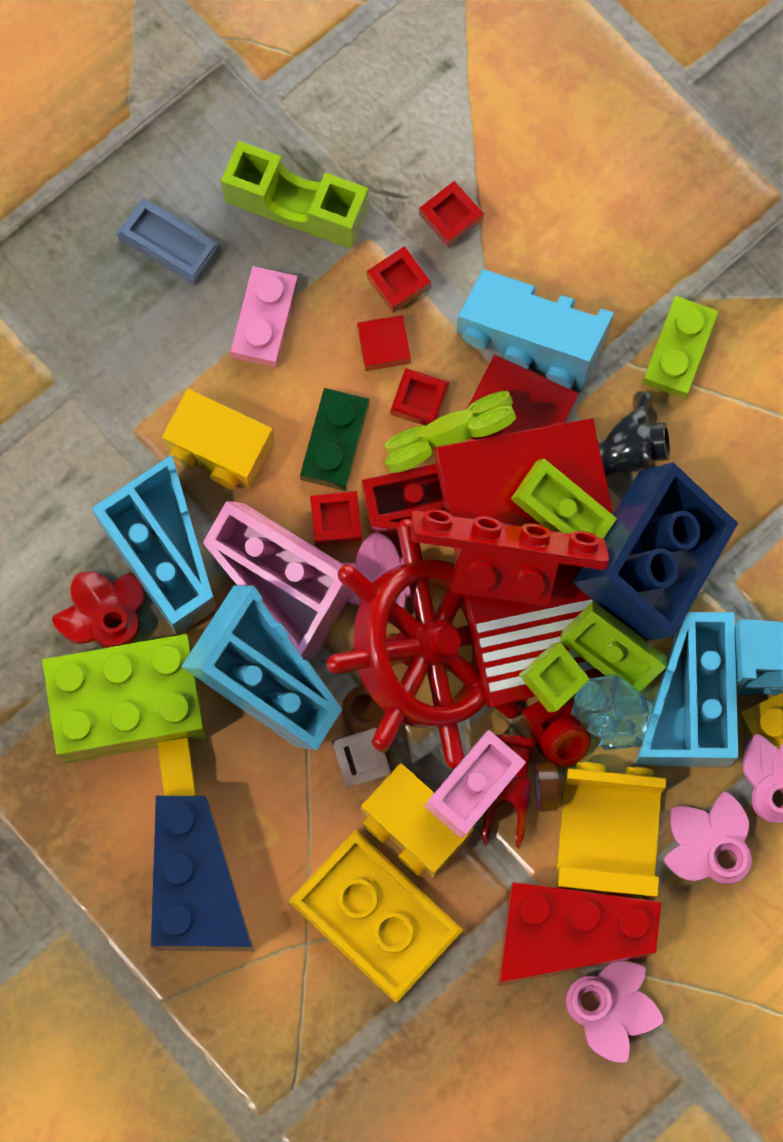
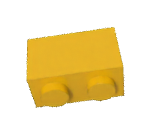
M190 389L186 390L162 436L165 450L169 452L168 457L172 455L176 464L191 470L197 465L211 472L210 478L215 482L233 490L237 485L250 490L275 442L273 428Z
M400 763L361 805V813L367 817L362 822V825L380 842L384 843L387 838H390L403 851L398 855V858L416 875L420 876L426 871L434 878L473 835L474 829L471 828L464 837L460 838L426 809L424 804L434 792Z

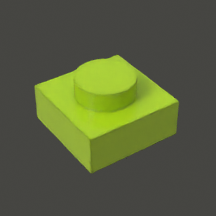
M561 642L552 643L519 674L548 712L558 711L590 680Z

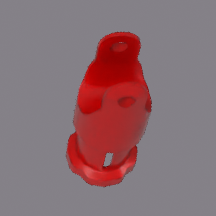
M499 734L495 736L526 763L484 812L482 839L483 844L488 845L493 814L501 804L512 803L517 813L515 846L519 849L524 840L531 781L527 779L530 750L535 748L536 740L522 736Z

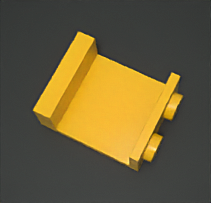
M590 762L577 763L576 769L568 768L564 776L555 888L650 901L657 898L659 877L655 876L661 793L666 788V778L654 777V770L640 767L625 768V774L606 772L605 765Z

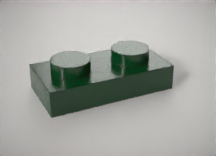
M328 388L323 389L300 472V480L346 491L369 408L368 398Z

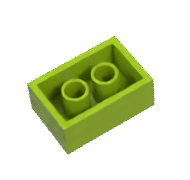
M182 634L42 659L55 750L59 759L64 764L156 748L158 747L157 742L187 737L189 742L207 739L197 678L182 668L183 663L192 651L188 635Z

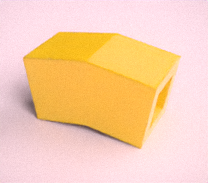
M188 737L157 742L164 796H197Z

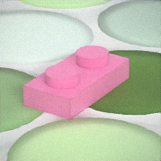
M252 266L231 348L232 358L277 368L298 285V277L296 275Z
M488 730L424 804V807L457 836L462 838L526 762Z

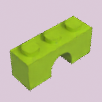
M239 140L221 179L224 203L349 249L353 248L369 210V190L367 187L326 172L321 182L303 179L285 168L282 163V156Z

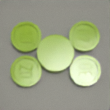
M499 391L489 394L472 403L466 410L442 416L427 426L412 427L396 434L384 445L389 455L385 460L389 472L397 473L421 464L434 453V447L465 442L472 437L488 436L509 426L516 419L514 410L511 407L513 400L508 391Z

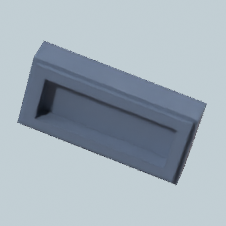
M144 197L117 233L119 240L194 286L220 251L219 243Z

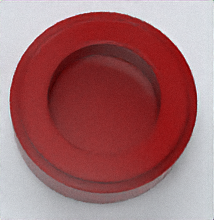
M572 717L561 718L550 724L540 739L541 751L557 767H567L577 763L586 755L591 745L589 732L579 720Z

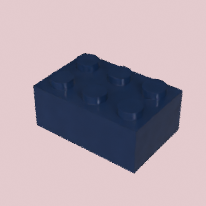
M672 462L638 472L613 514L617 518L604 537L609 556L607 569L582 567L573 581V584L592 601L596 602L646 641L674 637L738 525L734 518Z

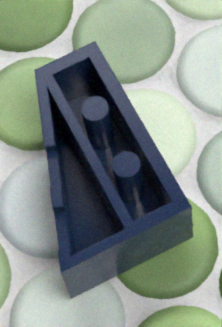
M156 795L151 946L156 951L255 952L213 813L206 796Z

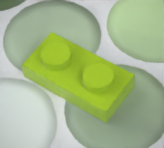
M675 295L642 384L686 400L719 311Z
M545 459L535 462L511 498L514 503L550 531L570 534L574 531H586L596 535L598 538L604 539L617 519Z
M594 601L561 631V643L633 697L641 692L667 667L666 655Z

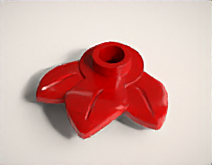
M86 571L77 573L70 586L71 599L74 605L52 617L55 629L67 640L76 644L96 641L99 645L109 648L133 643L140 628L137 612L144 602V590L138 579L132 573H127L116 579L112 584L105 576L97 572ZM122 621L116 628L107 627L112 622Z

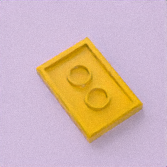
M356 829L288 901L292 907L395 1004L402 999L463 932V929Z

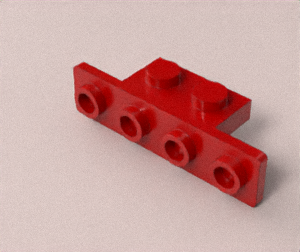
M430 509L425 512L412 511L410 525L411 540L413 542L458 549L451 579V592L549 606L559 563L606 570L608 567L609 556L605 540L598 538L590 532L574 531L570 534L550 531L548 528L538 524H525L523 526L502 524L494 518L485 516L476 517L475 519L461 518L438 509Z

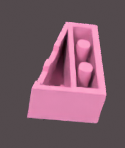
M226 501L203 541L204 546L237 585L254 586L262 596L261 601L275 621L281 623L290 635L288 639L303 659L315 658L352 594V591L343 585L337 576L338 570L344 565L248 505Z

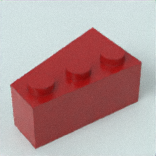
M436 464L361 480L360 488L370 532L398 535V523L404 518L411 519L412 511L425 512L430 509L446 511Z
M512 882L509 888L497 986L652 956L657 951L662 902Z

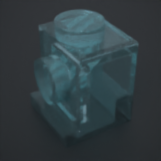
M618 675L590 678L576 693L571 714L587 725V730L591 734L601 738L599 746L605 750L640 747L654 703Z

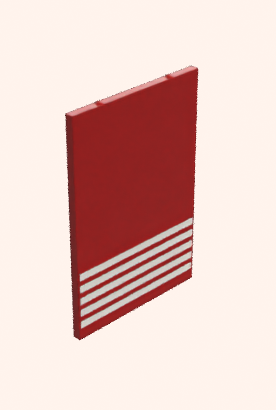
M593 418L562 424L556 422L551 426L475 440L469 438L465 442L433 448L445 509L452 516L468 519L485 516L494 518L502 524L523 526L525 524L541 525L511 500L535 462L541 459L548 461L613 515ZM454 548L455 557L457 556V548ZM559 563L549 606L463 594L487 707L519 700L527 701L529 698L536 697L519 674L552 643L560 642L561 631L592 602L584 592L573 584L582 567ZM562 643L590 680L585 685L612 681Z

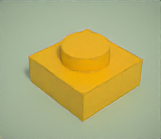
M783 693L739 713L738 717L749 739H751L753 734H759L777 749L783 744Z

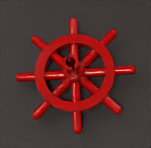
M404 518L397 525L404 564L389 569L373 583L353 566L344 565L338 570L337 576L339 581L362 599L358 608L354 625V650L330 656L326 661V667L332 674L359 670L367 691L380 708L385 711L372 739V745L375 750L380 752L388 750L402 723L418 728L438 727L445 762L448 767L455 769L464 758L457 723L463 722L479 712L486 705V699L464 595L451 592V579L455 564L441 560H423L420 543L411 540V519ZM428 584L434 585L445 592L435 614ZM408 586L415 617L395 602ZM460 608L468 625L455 628L452 622ZM387 622H390L400 631L398 635L386 636ZM472 644V663L470 664L458 652L460 647ZM403 663L408 668L400 682L392 666ZM446 669L464 683L454 698L451 695ZM426 674L434 706L423 703L415 698ZM516 701L493 706V708L508 719H514L520 714V705Z

